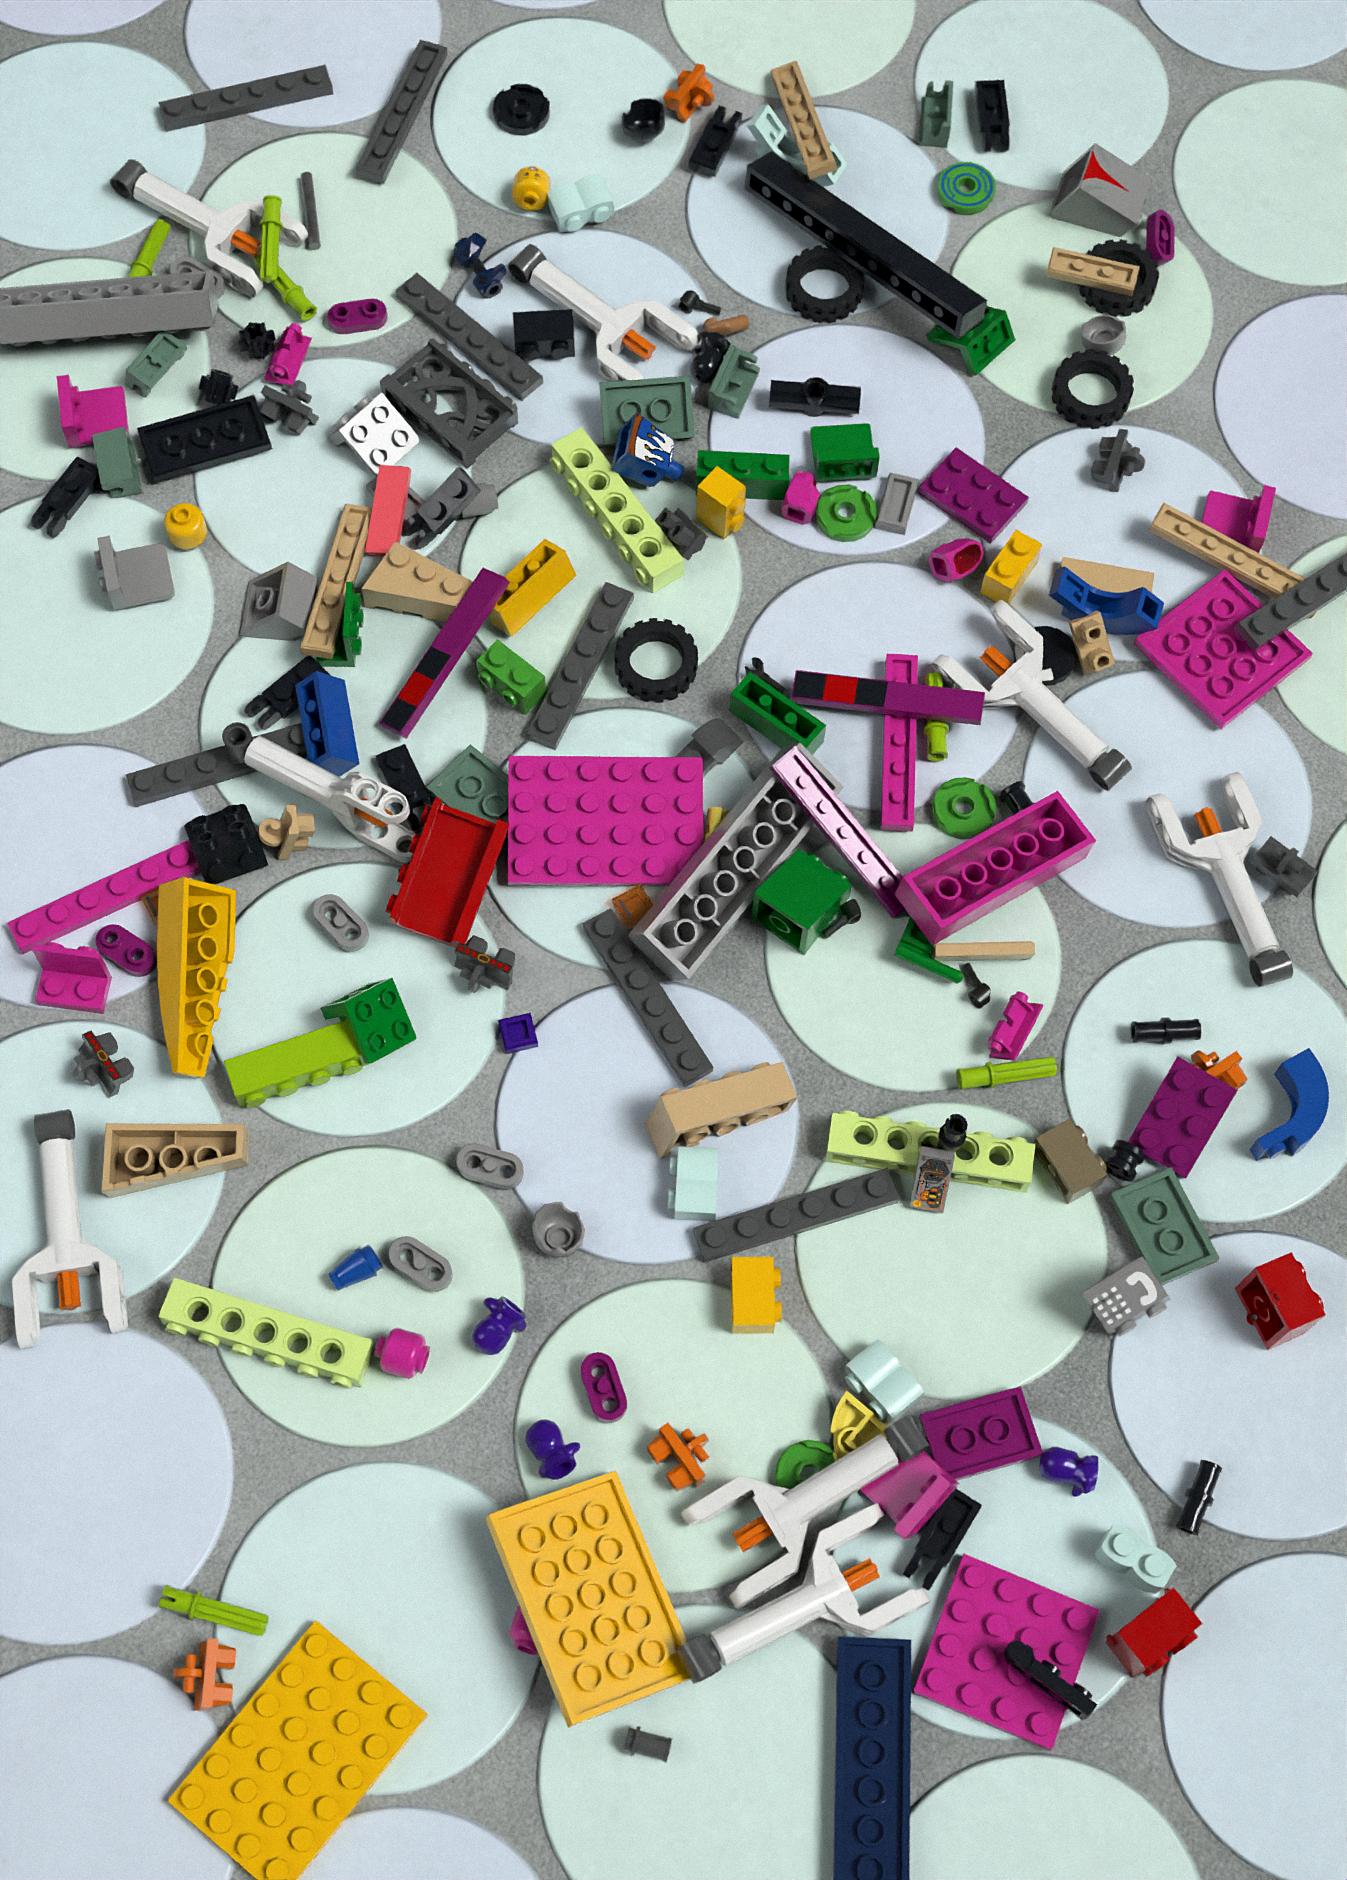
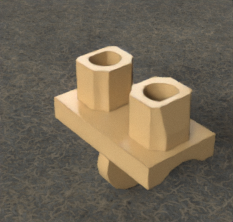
M1096 610L1085 617L1068 621L1073 642L1085 675L1103 670L1115 664L1101 612Z
M286 805L280 820L269 818L262 821L258 828L259 839L267 846L274 847L281 844L277 854L278 860H288L291 851L307 850L308 837H313L315 832L313 814H297L296 805Z

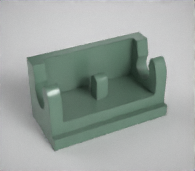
M946 80L943 84V90L940 92L934 91V83L932 81L927 84L925 96H922L919 146L947 148L951 129L953 81Z
M160 331L126 369L125 385L131 389L137 385L142 390V396L147 397L151 393V389L173 364L184 356L187 346L172 334Z
M730 344L709 389L708 409L739 419L760 373V367L754 365L757 362V356L737 349L736 346Z
M125 426L93 434L92 438L102 489H113L110 491L112 498L135 493L136 495L142 494L134 445Z

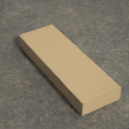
M1053 247L1045 277L1132 296L1140 267Z
M1067 557L1062 558L1060 568L1067 567L1086 583L1097 589L1113 593H1123L1145 587L1152 593L1153 572Z
M1032 941L937 943L932 949V959L937 961L1031 959L1035 954V943Z

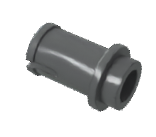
M637 1726L636 1729H628L624 1750L629 1751L630 1756H634V1753L667 1762L672 1738L640 1731V1726Z

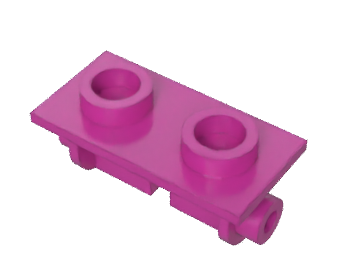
M291 323L282 332L264 381L281 385L287 383L291 386L296 381L312 340L311 337L303 336L300 325Z
M1017 991L1015 995H1011L1002 1014L1007 1019V1022L999 1020L992 1035L988 1038V1049L991 1051L989 1057L1015 1061L1043 1008V1004L1028 1003L1029 997L1020 991Z

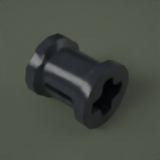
M1022 781L1015 782L1000 792L999 799L1001 802H1006L1013 815L1034 804L1025 791L1026 786Z

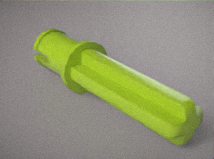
M267 195L263 198V220L259 222V226L262 229L259 277L265 283L276 282L278 277L279 239L283 223L280 221L282 199L275 195Z
M158 219L153 224L137 259L130 264L131 271L128 277L151 276L153 274L152 267L171 229L169 223H166L163 219Z
M261 253L254 260L259 270ZM278 265L276 282H271V284L283 296V302L287 306H291L303 321L312 319L317 313V307L304 295V289L300 285H295Z
M939 672L927 673L925 685L943 687L942 674ZM927 719V725L924 727L928 746L927 758L931 761L939 762L943 761L944 758H948L946 735L949 733V727L945 724V721Z
M1052 1056L993 1065L991 1062H986L985 1066L959 1068L956 1071L958 1087L961 1090L987 1085L989 1088H994L995 1084L1055 1076L1057 1064Z
M166 1584L161 1595L175 1598L176 1601L167 1598H160L159 1608L188 1615L189 1620L193 1621L195 1618H199L257 1636H263L268 1625L269 1617L266 1614L202 1596L201 1591L194 1594Z

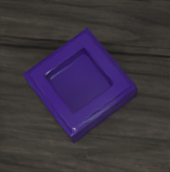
M531 1013L498 1020L506 1054L538 1047Z

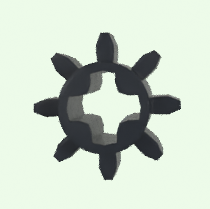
M249 322L244 330H239L241 340L238 341L240 351H247L250 360L252 358L264 360L270 351H275L274 341L276 339L274 330L267 331L265 322Z
M211 369L210 375L201 376L198 389L205 393V401L219 405L226 403L227 400L230 401V399L235 400L239 386L232 382L233 375L221 370Z

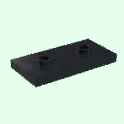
M254 395L137 428L154 483L272 449Z

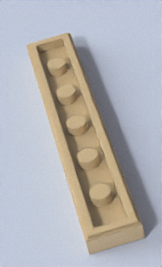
M793 61L770 70L809 179L811 180L838 170L798 62Z
M1164 502L1148 529L1149 532L1222 571L1226 569L1233 577L1274 599L1306 579ZM1315 612L1314 614L1310 615L1309 618L1312 619V617L1316 614V612Z
M346 503L344 505L300 646L301 654L327 659L333 658L344 621L346 582H353V585H355L366 548L372 508Z

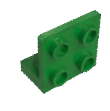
M989 306L985 308L982 324L959 339L938 324H935V327L926 334L928 341L959 348L968 373L978 375L1016 340L1006 311Z
M869 423L811 427L810 436L816 482L877 477L880 459L878 447H873Z
M346 582L344 621L333 658L316 657V661L322 667H355L356 655H361L362 638L359 636V628H363L364 613L363 609H360V593H355L353 582Z
M393 977L368 983L320 1008L325 1020L339 1017L340 1022L347 1020L365 1064H371L417 1038Z

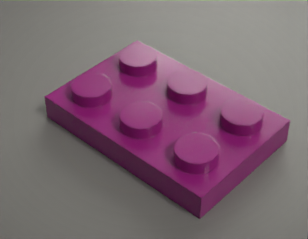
M957 447L920 485L918 494L990 544L1026 506L1029 499L1027 495Z
M1177 1056L1128 1142L1141 1149L1146 1156L1167 1168L1172 1167L1174 1172L1187 1178L1238 1090Z
M1021 1386L923 1413L919 1416L925 1439L930 1445L929 1451L932 1459L956 1481L1039 1458L1043 1454Z

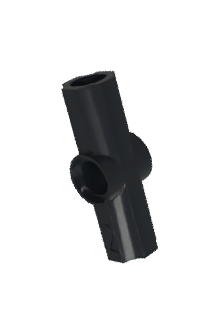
M811 377L805 382L771 380L769 407L802 410L811 417L821 416L825 412L859 414L861 387L831 385L819 377Z

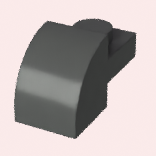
M715 718L699 727L691 735L693 737L692 741L676 757H703L704 777L718 762L723 764L744 741L722 719Z

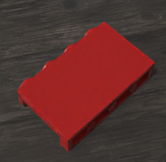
M435 797L433 805L426 804L420 820L421 823L425 824L421 835L415 834L408 851L413 853L409 865L403 864L397 882L402 884L398 895L391 894L385 912L390 914L389 924L456 948L459 943L465 945L510 824L497 819L496 823L444 805L441 803L442 799Z

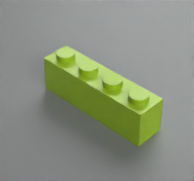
M347 1020L224 1060L240 1108L244 1106L248 1108L257 1107L268 1098L277 1095L280 1097L289 1096L296 1093L298 1088L310 1084L312 1086H319L327 1083L331 1077L340 1074L352 1075L361 1071L363 1066L369 1065L364 1063Z

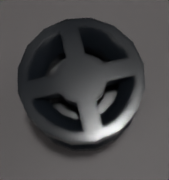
M1116 1140L1112 1147V1156L1107 1157L1105 1160L1107 1172L1123 1181H1133L1137 1174L1135 1169L1137 1165L1143 1163L1146 1157L1145 1153L1127 1141Z

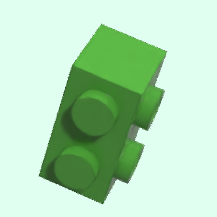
M498 639L476 660L478 679L486 687L498 693L510 706L517 708L524 715L546 695L545 676Z

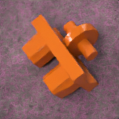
M697 63L692 71L682 70L677 80L679 89L677 91L668 89L663 96L666 108L676 111L679 121L686 122L696 108L700 105L708 107L714 101V94L711 91L713 85L705 76L706 68L703 64Z
M1198 1050L1191 1055L1193 1065L1235 1089L1242 1087L1248 1080L1239 1066L1243 1058L1237 1051L1214 1066L1213 1063L1219 1060V1056L1214 1051L1206 1055Z
M666 1423L659 1428V1436L647 1446V1452L657 1465L669 1456H674L679 1465L668 1472L666 1478L676 1492L689 1487L691 1484L698 1487L705 1482L703 1479L705 1473L692 1455L695 1454L700 1463L705 1462L709 1456L703 1449V1446L710 1439L705 1433L696 1438L688 1428L680 1434L687 1443L685 1446L670 1424Z
M207 1638L206 1642H200L198 1669H196L197 1655L193 1654L186 1655L185 1668L174 1669L173 1677L184 1679L182 1693H194V1682L197 1680L194 1711H207L212 1709V1707L225 1706L232 1702L233 1685L229 1683H215L216 1669H234L236 1648L218 1645L219 1639Z

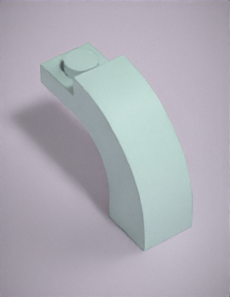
M769 104L761 105L747 125L759 143L755 148L756 153L762 157L772 151L808 176L794 136L786 130ZM833 142L828 144L838 170L812 179L821 186L834 185L847 166V162Z

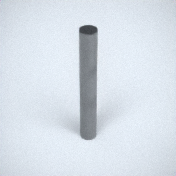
M303 172L301 174L308 243L310 249L317 250L321 247L313 177L312 173Z

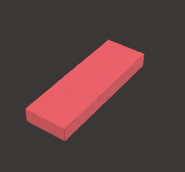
M379 465L365 548L368 556L384 557L394 542L400 544L412 472L409 467Z

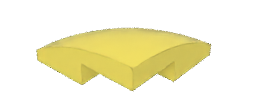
M848 1391L840 1399L832 1419L830 1433L833 1434L834 1461L839 1460L879 1434L887 1438L883 1432L887 1426Z

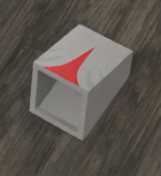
M1095 143L1063 172L1048 216L1067 223L1122 237L1130 229H1136L1142 220V214L1140 213L1150 195L1148 189L1151 178Z

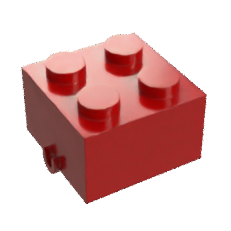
M1292 1252L1257 1266L1235 1287L1248 1313L1246 1316L1247 1322L1255 1326L1267 1350L1303 1335L1326 1316L1320 1296L1313 1292L1306 1279L1307 1275L1303 1265L1296 1261ZM1251 1315H1256L1257 1319L1252 1321L1250 1317Z
M1174 1587L1172 1589L1166 1588L1164 1590L1165 1594L1113 1636L1110 1634L1106 1636L1107 1641L1105 1643L1132 1678L1140 1673H1143L1147 1678L1171 1660L1166 1654L1168 1651L1175 1655L1198 1638L1194 1630L1203 1623Z

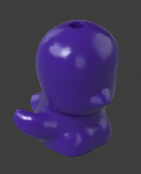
M504 1296L499 1299L490 1297L484 1299L483 1304L491 1313L482 1319L472 1331L473 1344L483 1354H499L505 1348L514 1329L518 1332H523L526 1329L525 1313Z
M539 1420L529 1427L526 1432L525 1441L535 1458L542 1463L538 1471L539 1476L543 1479L547 1477L556 1480L570 1474L576 1467L574 1454L579 1451L580 1443L572 1442L565 1445L559 1426L551 1420Z
M1052 1446L1041 1455L1039 1471L1041 1476L1051 1483L1074 1484L1072 1495L1078 1497L1082 1493L1087 1494L1095 1489L1098 1477V1456L1087 1455L1079 1457L1075 1451Z

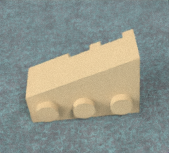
M394 542L362 587V594L366 608L375 609V606L393 609L394 613H415L422 615V618L447 622L473 581Z

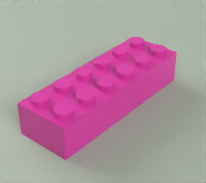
M1056 791L903 876L895 896L933 946L1086 859L1096 839L1059 791Z

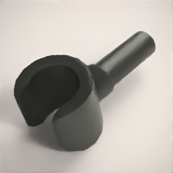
M693 290L686 291L678 304V308L688 314L695 307L718 315L721 311V307L700 300L699 295Z
M753 657L751 659L752 665L757 670H750L745 666L746 675L749 672L753 673L782 694L786 688L764 672V665L760 658Z
M855 899L848 900L840 906L844 916L838 918L836 922L822 932L826 938H829L847 923L854 924L860 920L862 913Z
M966 963L963 965V969L974 987L968 993L972 1004L980 1009L990 1002V987L986 983H981L971 964Z

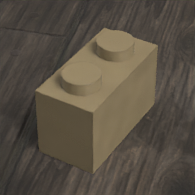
M1070 1118L1036 1137L1033 1143L1035 1144V1155L1067 1204L1101 1186L1108 1175L1105 1162L1099 1154L1092 1152L1087 1144L1088 1138L1080 1126H1075Z

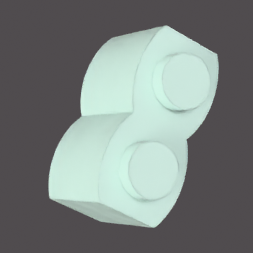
M601 174L586 176L575 183L562 184L547 192L548 207L560 232H574L586 223H601L614 215V201Z
M678 1146V1156H671L670 1176L676 1177V1188H669L668 1209H675L674 1219L715 1221L719 1148Z
M879 1339L875 1340L846 1364V1383L856 1394L862 1392L869 1399L868 1407L880 1421L885 1419L888 1423L892 1424L923 1398L924 1391L921 1386L901 1366L896 1357Z
M1113 1525L1105 1533L1094 1552V1555L1102 1565L1114 1572L1125 1573L1127 1579L1135 1587L1150 1594H1156L1163 1589L1176 1568L1175 1562L1167 1553L1159 1548L1145 1545L1135 1532L1121 1525Z

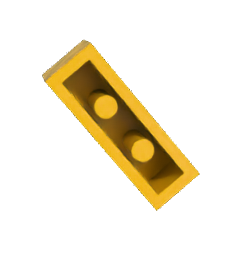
M544 539L504 576L510 584L488 615L491 624L513 637L577 575L566 551Z

